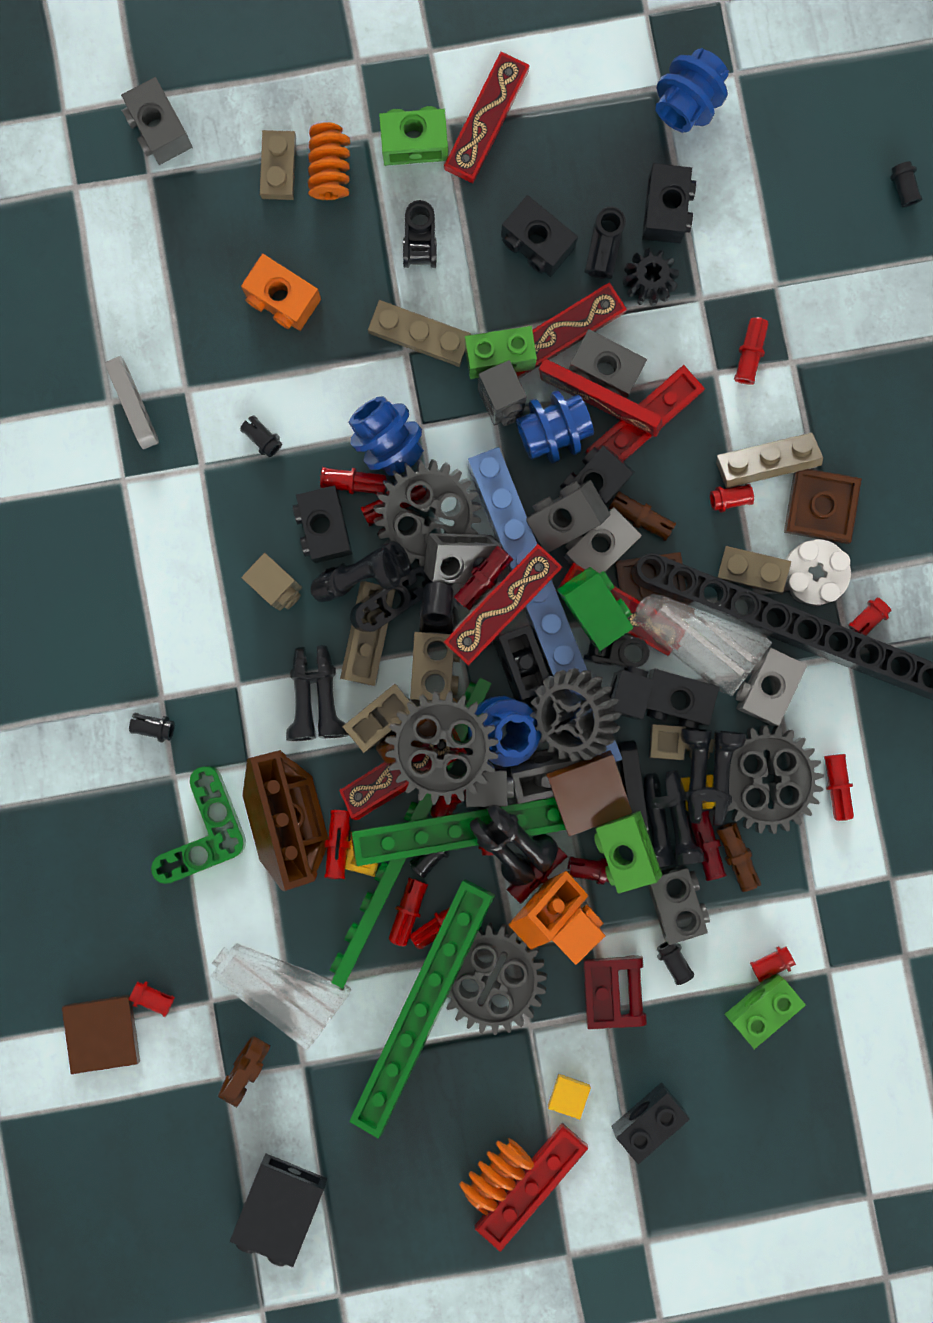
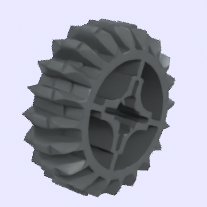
M576 668L568 671H558L554 676L547 677L543 681L544 685L539 686L535 690L538 697L534 698L531 704L537 710L532 712L530 717L537 719L538 724L534 727L536 731L540 730L542 733L539 742L545 743L548 741V752L554 753L558 751L559 759L570 757L572 762H577L581 759L590 760L596 754H602L606 751V746L614 742L613 734L618 732L620 728L613 721L620 718L622 714L613 710V706L619 700L609 698L608 694L611 692L612 687L602 688L603 677L597 676L592 679L591 671L585 670L580 672ZM569 690L578 692L586 700L580 699L575 693L571 694ZM581 708V710L576 713L577 718L573 719L572 721H569L571 718L575 716L574 712ZM565 730L570 731L575 737L579 736L580 739L574 738L573 736L569 735Z

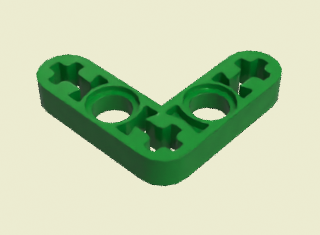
M204 766L197 768L191 774L189 781L209 835L156 857L152 862L151 872L153 877L160 883L167 884L235 858L245 849L246 839L223 778L214 767ZM205 772L206 776L212 775L214 777V781L210 783L212 793L220 791L221 797L211 798L204 802L203 797L209 796V792L205 786L200 787L198 785V781L202 779L201 773ZM216 802L222 803L227 809L225 819L220 822L214 821L209 815L211 805ZM230 821L233 827L227 829L229 837H236L238 839V844L234 846L235 852H231L230 848L224 849L222 847V842L226 840L224 831H220L218 834L215 831V828L225 826ZM195 846L205 848L208 853L207 861L202 865L195 864L190 858V852ZM181 851L183 862L189 871L185 872V867L182 865L171 871V877L167 872L162 873L160 867L164 865L163 859H166L168 863L180 860L182 858L178 852Z

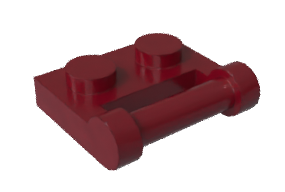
M631 955L615 958L583 959L587 1029L641 1027L647 1025L646 1013H643L640 968L644 967L643 956ZM627 969L630 1013L621 1014L618 970Z

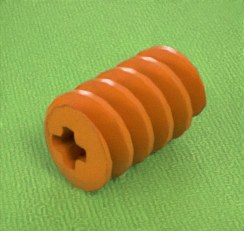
M331 122L317 123L309 129L311 138L309 149L311 152L308 155L310 163L308 167L310 176L308 180V187L310 189L308 195L315 199L336 200L349 195V189L341 185H345L350 181L349 176L342 173L350 169V164L344 160L350 157V150L345 148V146L350 144V137L341 134L343 128L338 124Z
M508 1138L509 1143L507 1145L497 1140L496 1145L500 1151L498 1155L491 1151L486 1153L491 1161L489 1165L482 1161L477 1163L482 1172L481 1175L473 1171L468 1173L473 1182L471 1186L463 1181L459 1183L468 1201L484 1215H488V1211H495L497 1209L498 1203L496 1200L503 1201L506 1199V1190H514L516 1187L514 1179L522 1180L525 1177L523 1168L531 1170L534 1167V1162L530 1156L511 1138Z

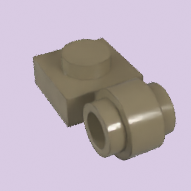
M652 724L649 758L684 760V750L690 751L689 746L682 742L681 729L686 727ZM711 739L708 759L710 753H713L714 739Z

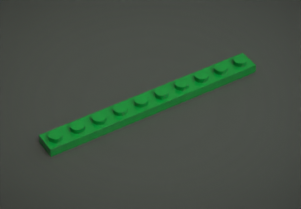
M479 678L477 684L470 682L464 694L466 695V706L469 707L475 702L479 705L483 702L492 683L482 678ZM458 724L454 728L462 742L468 734V726ZM453 762L447 765L448 771H450ZM427 793L418 804L412 801L404 816V820L409 822L426 819L433 805L431 794ZM407 858L391 860L389 864L382 862L374 878V880L379 882V885L374 894L367 892L359 909L364 912V915L359 924L352 923L344 939L350 944L344 955L338 952L329 970L335 973L331 981L332 984L342 989L346 984Z

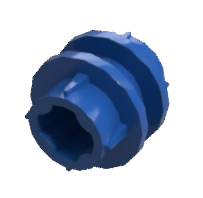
M701 48L695 50L691 56L679 55L674 58L669 68L670 74L663 75L656 86L660 100L656 104L655 111L668 126L681 133L689 132L693 126L708 125L715 114L714 108L722 106L728 96L727 87L724 82L729 75V70L718 56Z
M558 390L551 392L550 406L542 408L537 399L530 400V414L516 419L522 443L531 460L546 454L552 464L559 462L558 449L565 446L568 447L571 454L577 455L581 453L580 441L594 435L590 414L581 396L576 395L565 400Z
M384 396L371 399L353 413L350 421H348L354 431L350 444L357 452L367 451L364 455V463L369 469L378 470L382 468L389 476H393L392 471L395 470L401 474L405 471V463L412 467L421 457L422 452H424L419 443L422 429L415 421L406 422L409 417V410L404 404H391Z
M507 696L490 697L481 702L475 713L477 715L485 712L488 713L487 719L483 722L484 726L495 725V730L489 733L488 737L498 738L499 741L498 744L489 747L490 750L498 753V758L488 760L493 764L503 767L517 766L528 760L537 749L541 738V731H536L534 727L538 724L537 719L530 717L531 713L535 711L526 703ZM505 723H507V734L502 739L503 732L501 728L505 725ZM468 726V739H470L472 731Z

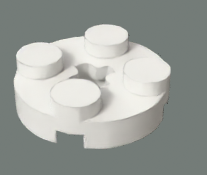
M820 539L806 541L793 549L785 559L791 561L786 581L787 588L790 590L789 593L792 597L802 604L819 606L836 601L849 585L851 578L850 557L832 542ZM818 564L822 567L824 577H820L816 582L812 580L813 574L808 571L810 567L814 568Z

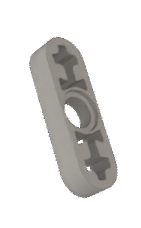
M121 356L106 361V369L140 446L144 450L158 444L157 434L125 361Z

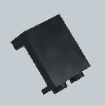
M265 1153L230 1242L236 1244V1247L245 1253L252 1254L256 1252L266 1256L274 1265L294 1267L325 1189L327 1178Z

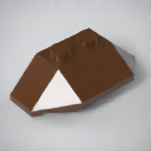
M281 750L247 759L242 796L259 860L282 891H287L316 880L317 870L326 851L324 843L325 840H328V834L312 776L297 763L287 758V755Z

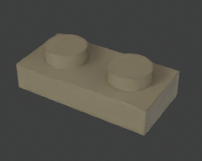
M262 130L260 196L262 199L294 200L295 131Z
M726 546L717 578L730 583L783 595L791 561Z

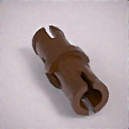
M618 491L609 507V510L615 508L623 517L634 522V527L639 529L641 526L664 541L668 539L672 532L671 530L676 525V522H672L651 510V505L647 503L642 505L621 491Z
M730 822L717 828L716 832L722 841L727 855L725 860L727 865H731L740 890L747 892L756 889L757 886L761 885V881L751 860V850L746 848L737 823Z

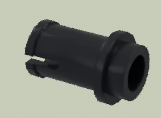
M911 161L894 166L891 169L893 174L890 176V179L895 181L901 200V207H909L922 201L914 174L917 171L916 166H912Z
M255 415L250 416L248 420L251 424L245 420L240 427V431L259 447L261 455L266 454L268 457H272L282 446V442L279 441L280 436L277 433L272 434Z
M139 713L132 715L134 719H131L129 724V732L131 734L157 738L158 742L170 741L172 739L175 722L170 721L169 717L163 716L160 719Z
M450 850L417 856L409 864L417 874L425 878L443 857H449L448 852Z
M664 942L657 947L659 953L657 955L658 960H663L676 985H682L690 981L695 974L680 951L682 949L681 944L669 945L667 942Z

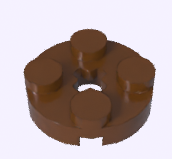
M255 1036L251 1037L236 1058L230 1076H226L218 1097L237 1108L247 1091L245 1088L249 1081L254 1083L264 1065L261 1062L267 1055L271 1045Z

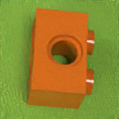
M263 253L241 285L247 297L245 301L250 306L260 312L263 309L274 314L273 319L286 329H290L292 326L301 331L321 301L318 288ZM279 290L288 292L286 298L281 301L272 299L273 294Z
M564 871L543 884L508 925L530 949H534L550 942L589 895L567 871Z
M586 904L583 908L579 907L552 941L577 965L606 936L600 928L604 923Z

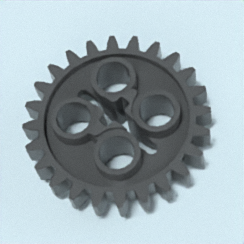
M419 459L417 460V468L415 470H412L405 463V474L401 475L395 470L392 471L396 481L394 483L386 480L383 481V484L388 489L387 493L377 492L376 494L383 501V504L373 506L375 512L382 514V516L373 520L376 526H384V528L377 532L379 539L389 537L384 544L391 541L399 543L405 549L410 564L417 558L420 567L425 564L428 533L433 529L442 528L444 529V534H478L471 525L472 523L481 522V518L473 514L474 511L481 509V505L477 502H471V500L478 496V493L475 490L466 491L472 482L468 478L459 481L462 475L459 469L449 474L450 465L446 462L439 470L434 459H431L428 468H425V465ZM415 486H426V494L422 499H411L410 493ZM448 497H455L456 506L454 509L448 512L442 511L441 504L443 500ZM406 502L425 512L431 509L436 516L453 520L454 525L449 526L430 516H427L424 521L419 512L402 508L400 503ZM406 516L413 517L414 523L409 530L403 531L398 529V522L401 518ZM450 557L444 559L447 564L450 562Z
M434 691L432 701H428L424 694H421L419 696L420 706L417 707L411 701L407 702L410 713L406 714L405 712L398 711L396 715L402 723H391L389 726L392 731L397 733L396 736H389L385 740V742L394 745V749L386 751L385 756L396 758V761L389 766V770H400L401 773L397 777L396 782L400 783L405 780L409 782L406 793H410L415 788L419 789L418 800L420 801L427 793L431 794V801L434 805L439 796H444L446 804L450 805L452 794H456L461 801H464V790L468 789L475 795L477 793L476 781L487 784L483 771L494 772L495 767L488 762V759L498 758V753L489 749V747L499 743L498 738L488 737V734L495 730V725L484 726L483 722L487 719L488 713L485 712L477 715L475 713L478 707L477 702L469 707L465 706L466 695L464 694L458 702L453 701L452 691L448 692L445 700L440 699L438 691ZM423 719H431L436 723L437 732L432 736L426 737L419 732L418 723ZM458 724H465L470 727L472 736L467 741H458L453 737L452 729ZM440 739H444L448 747L470 748L473 750V753L469 755L446 750L445 755L441 756L438 755L437 748L414 747L411 742L416 740L438 745ZM423 753L428 755L432 760V766L423 771L417 769L413 764V757L417 754ZM453 759H461L465 762L467 770L464 774L455 776L448 771V762Z
M762 725L758 735L754 728H748V738L744 746L733 752L731 760L729 794L732 796V803L728 806V811L735 810L731 819L737 822L744 817L743 827L749 829L755 822V830L758 833H762L767 825L769 832L776 834L778 824L784 831H790V820L797 825H801L802 821L799 814L811 816L812 812L807 807L808 804L820 803L813 797V793L824 790V788L815 784V780L824 777V774L814 772V768L821 764V760H810L809 757L814 753L815 749L802 748L806 741L805 738H798L793 741V730H788L782 736L781 726H774L770 734L768 726ZM766 749L769 751L767 763L764 757V750ZM785 752L790 758V765L786 770L782 771L777 766V758L781 753ZM748 755H753L757 759V768L752 773L746 772L743 766V762ZM768 774L774 775V781L769 782V785L762 782V777H766ZM790 786L793 791V797L790 802L784 804L780 800V791L783 787ZM756 788L760 793V800L756 805L750 806L747 803L746 795L749 790ZM769 793L773 801L772 809L768 808Z
M491 922L488 923L486 932H482L481 928L479 929L447 998L451 997V1000L446 1009L457 1008L459 1010L455 1020L458 1021L464 1016L467 1017L468 1029L475 1022L479 1023L481 1034H483L487 1025L491 1026L494 1035H497L499 1025H503L508 1033L511 1032L512 1021L522 1027L524 1025L523 1014L529 1018L534 1017L535 1012L531 1005L541 1007L542 1000L536 994L546 993L547 987L538 983L547 980V973L538 971V969L544 966L545 960L534 959L539 948L528 949L522 940L517 939L518 935L514 931L510 935L506 934L505 924L501 925L499 932L494 931ZM480 949H488L492 952L494 960L488 963L482 962L478 959L476 952ZM506 952L508 956L499 971L497 980L494 981L485 1002L480 1005L478 999L486 986L488 976L492 974L501 953ZM513 964L519 965L523 969L524 975L520 978H513L508 975L506 968ZM469 978L477 982L479 989L475 992H469L462 986V981ZM501 994L508 999L509 1004L506 1007L500 1008L493 1004L491 998L494 995Z

